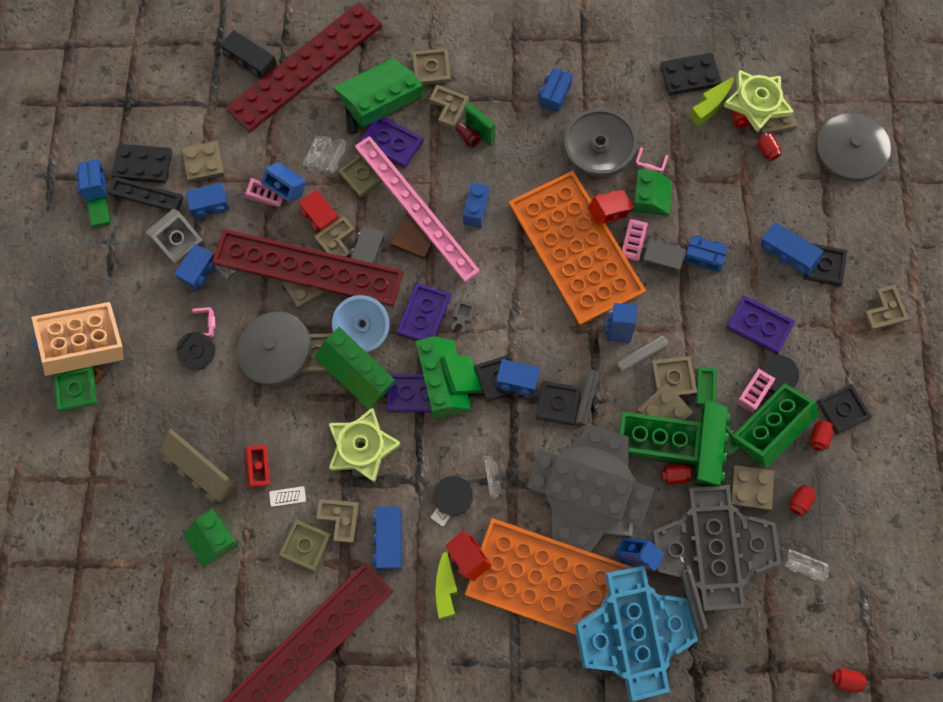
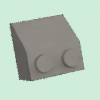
M174 208L145 232L174 264L188 253L194 244L202 241V238L182 214Z

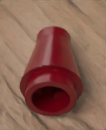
M464 123L457 125L455 130L468 147L474 148L480 143L481 136L478 131L466 126Z

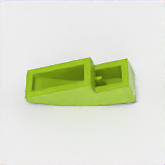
M733 77L703 93L700 104L692 108L690 118L697 127L707 122L722 107L735 80Z
M447 552L442 554L436 577V606L439 620L456 616L451 596L458 594Z

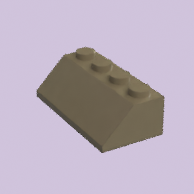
M172 429L168 431L160 449V452L165 455L162 459L170 466L175 464L178 467L176 471L184 478L189 476L193 480L191 484L199 491L203 488L207 492L205 496L214 503L217 500L222 504L236 489L237 485Z

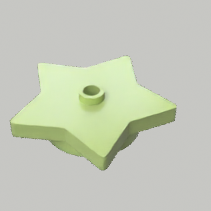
M739 70L736 76L737 91L725 102L724 107L744 114L757 132L760 131L770 118L791 116L793 109L783 98L780 76H752Z
M373 408L351 423L329 424L337 444L329 466L331 471L355 469L372 482H375L381 459L400 446L398 440L380 430ZM360 444H365L363 448H358Z

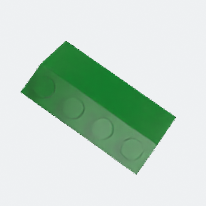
M340 327L324 341L315 355V358L368 410L396 384L395 379Z
M430 337L415 341L433 419L472 411L468 394L451 393L440 358L444 355L458 356L454 340Z
M784 383L732 437L752 460L767 469L819 415L816 402Z
M705 400L701 408L700 422L702 423L699 460L696 464L694 485L703 487L720 486V483L724 484L725 472L722 471V464L726 463L727 452L723 451L724 444L728 443L729 433L725 432L726 425L730 423V413H727L728 407L710 400Z
M622 412L619 434L629 438L630 458L672 464L684 463V465L694 467L698 463L701 422Z

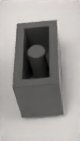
M363 226L361 232L357 233V244L355 248H352L350 258L377 264L386 240L385 233Z
M649 239L642 267L678 277L686 249L679 245L665 244L661 240Z

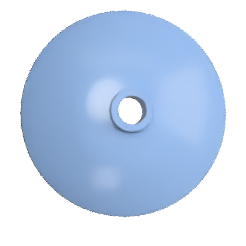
M365 295L349 297L334 312L332 319L333 332L340 327L365 352L379 347L389 332L390 322L388 313L384 306L372 297ZM361 320L366 322L365 327L360 326Z

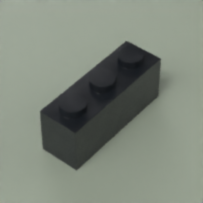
M235 30L220 44L223 55L228 60H234L239 67L248 69L256 78L260 77L262 79L277 67L274 55Z

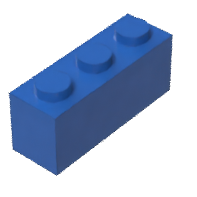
M776 222L773 223L761 241V247L765 252L776 255L783 263H789L799 273H805L808 276L823 256V250Z
M613 304V308L608 311L604 334H608L607 341L631 342L637 322L638 305Z
M376 507V513L372 515L373 525H376V533H373V545H376V553H373V565H376L378 571L402 570L401 507Z

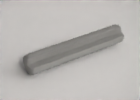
M664 336L657 338L618 361L616 364L621 372L625 371L666 347L668 341Z

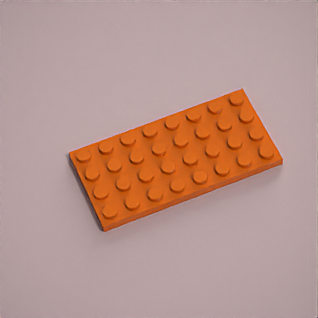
M571 171L509 201L508 205L580 327L608 313L609 309L613 308L614 303L626 304L646 294V289L607 225H597L587 208L592 201L574 171Z
M491 518L481 550L492 566L475 581L470 579L465 596L576 635L574 624L599 609L605 594H608L604 573L632 567Z

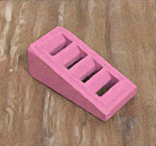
M251 178L245 198L280 208L283 198L278 196L277 201L273 200L275 192L261 184V181ZM254 187L258 188L256 194L252 193ZM261 189L265 190L263 196L259 195ZM268 191L272 192L270 199L266 198Z
M633 219L629 220L622 249L627 259L639 262L648 223ZM630 234L640 236V238L631 237ZM628 242L639 244V246L628 244ZM626 249L637 251V254L627 252Z
M758 368L738 399L737 404L750 413H754L775 378ZM757 377H759L760 379L764 380V381L767 382L768 384L765 385V384L761 383L760 381L756 380ZM755 384L756 386L760 387L761 389H763V392L753 387L752 385ZM748 391H751L752 393L756 394L757 396H759V398L757 399L753 395L749 394Z

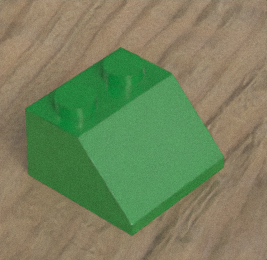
M638 169L632 212L669 216L673 181L657 171Z
M214 509L196 519L183 534L203 568H206L238 546L219 513Z

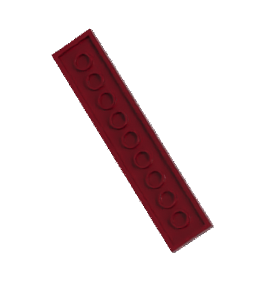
M358 2L226 107L227 111L251 133L381 29L382 23Z
M227 229L223 230L212 261L213 265L339 295L348 297L357 295L369 296L379 301L382 305L390 307L395 305L404 271Z
M365 562L222 702H283L394 591Z

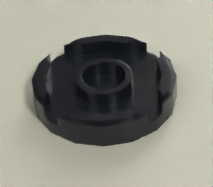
M201 332L185 334L177 344L178 360L189 369H203L212 362L215 356L214 342L209 336Z
M774 355L761 365L760 370L775 378L769 388V391L773 393L784 383L794 388L799 380V369L795 362L788 357ZM760 379L761 383L765 385L768 384L764 380Z
M448 476L436 485L434 502L437 509L448 516L461 515L470 508L473 501V491L465 479L458 476Z

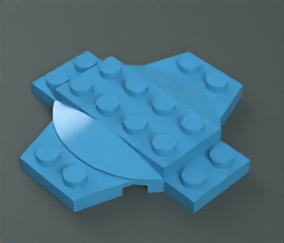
M645 565L604 573L608 594H605L600 608L574 624L582 667L613 671L621 679H625L629 701H637L670 692L666 670L670 665L668 663L670 658L698 641L688 598L658 595L648 585Z

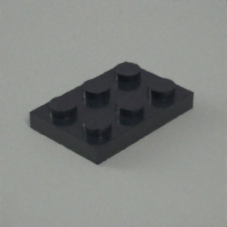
M713 52L661 61L660 67L669 96L713 88L722 83Z
M118 144L111 176L112 178L115 176L131 181L166 183L173 151L171 148Z

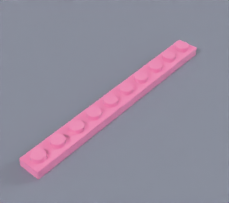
M368 136L355 145L358 153L463 282L467 283L480 273L478 267L373 139Z

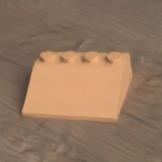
M110 302L32 317L45 376L124 360L123 347Z

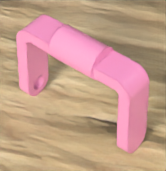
M640 148L635 166L643 170L657 171L662 174L668 155L665 156L662 168L639 162L643 148Z
M210 307L192 309L194 314L209 312V333L203 334L212 338L215 329L213 310Z

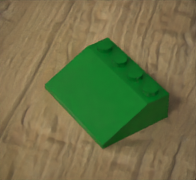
M394 58L333 87L335 93L361 128L422 98L423 89L422 83L415 74Z

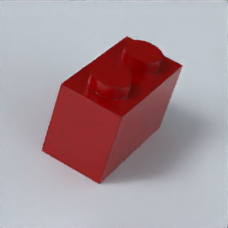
M317 189L299 201L301 215L311 221L310 225L315 232L323 231L339 219L338 215Z
M613 190L608 194L594 196L587 208L597 225H602L626 218L634 206L624 190Z
M267 445L247 446L243 450L246 490L267 488L270 485Z
M464 530L445 545L449 551L448 557L452 562L457 563L459 566L457 570L463 578L468 577L475 581L492 566L473 536Z

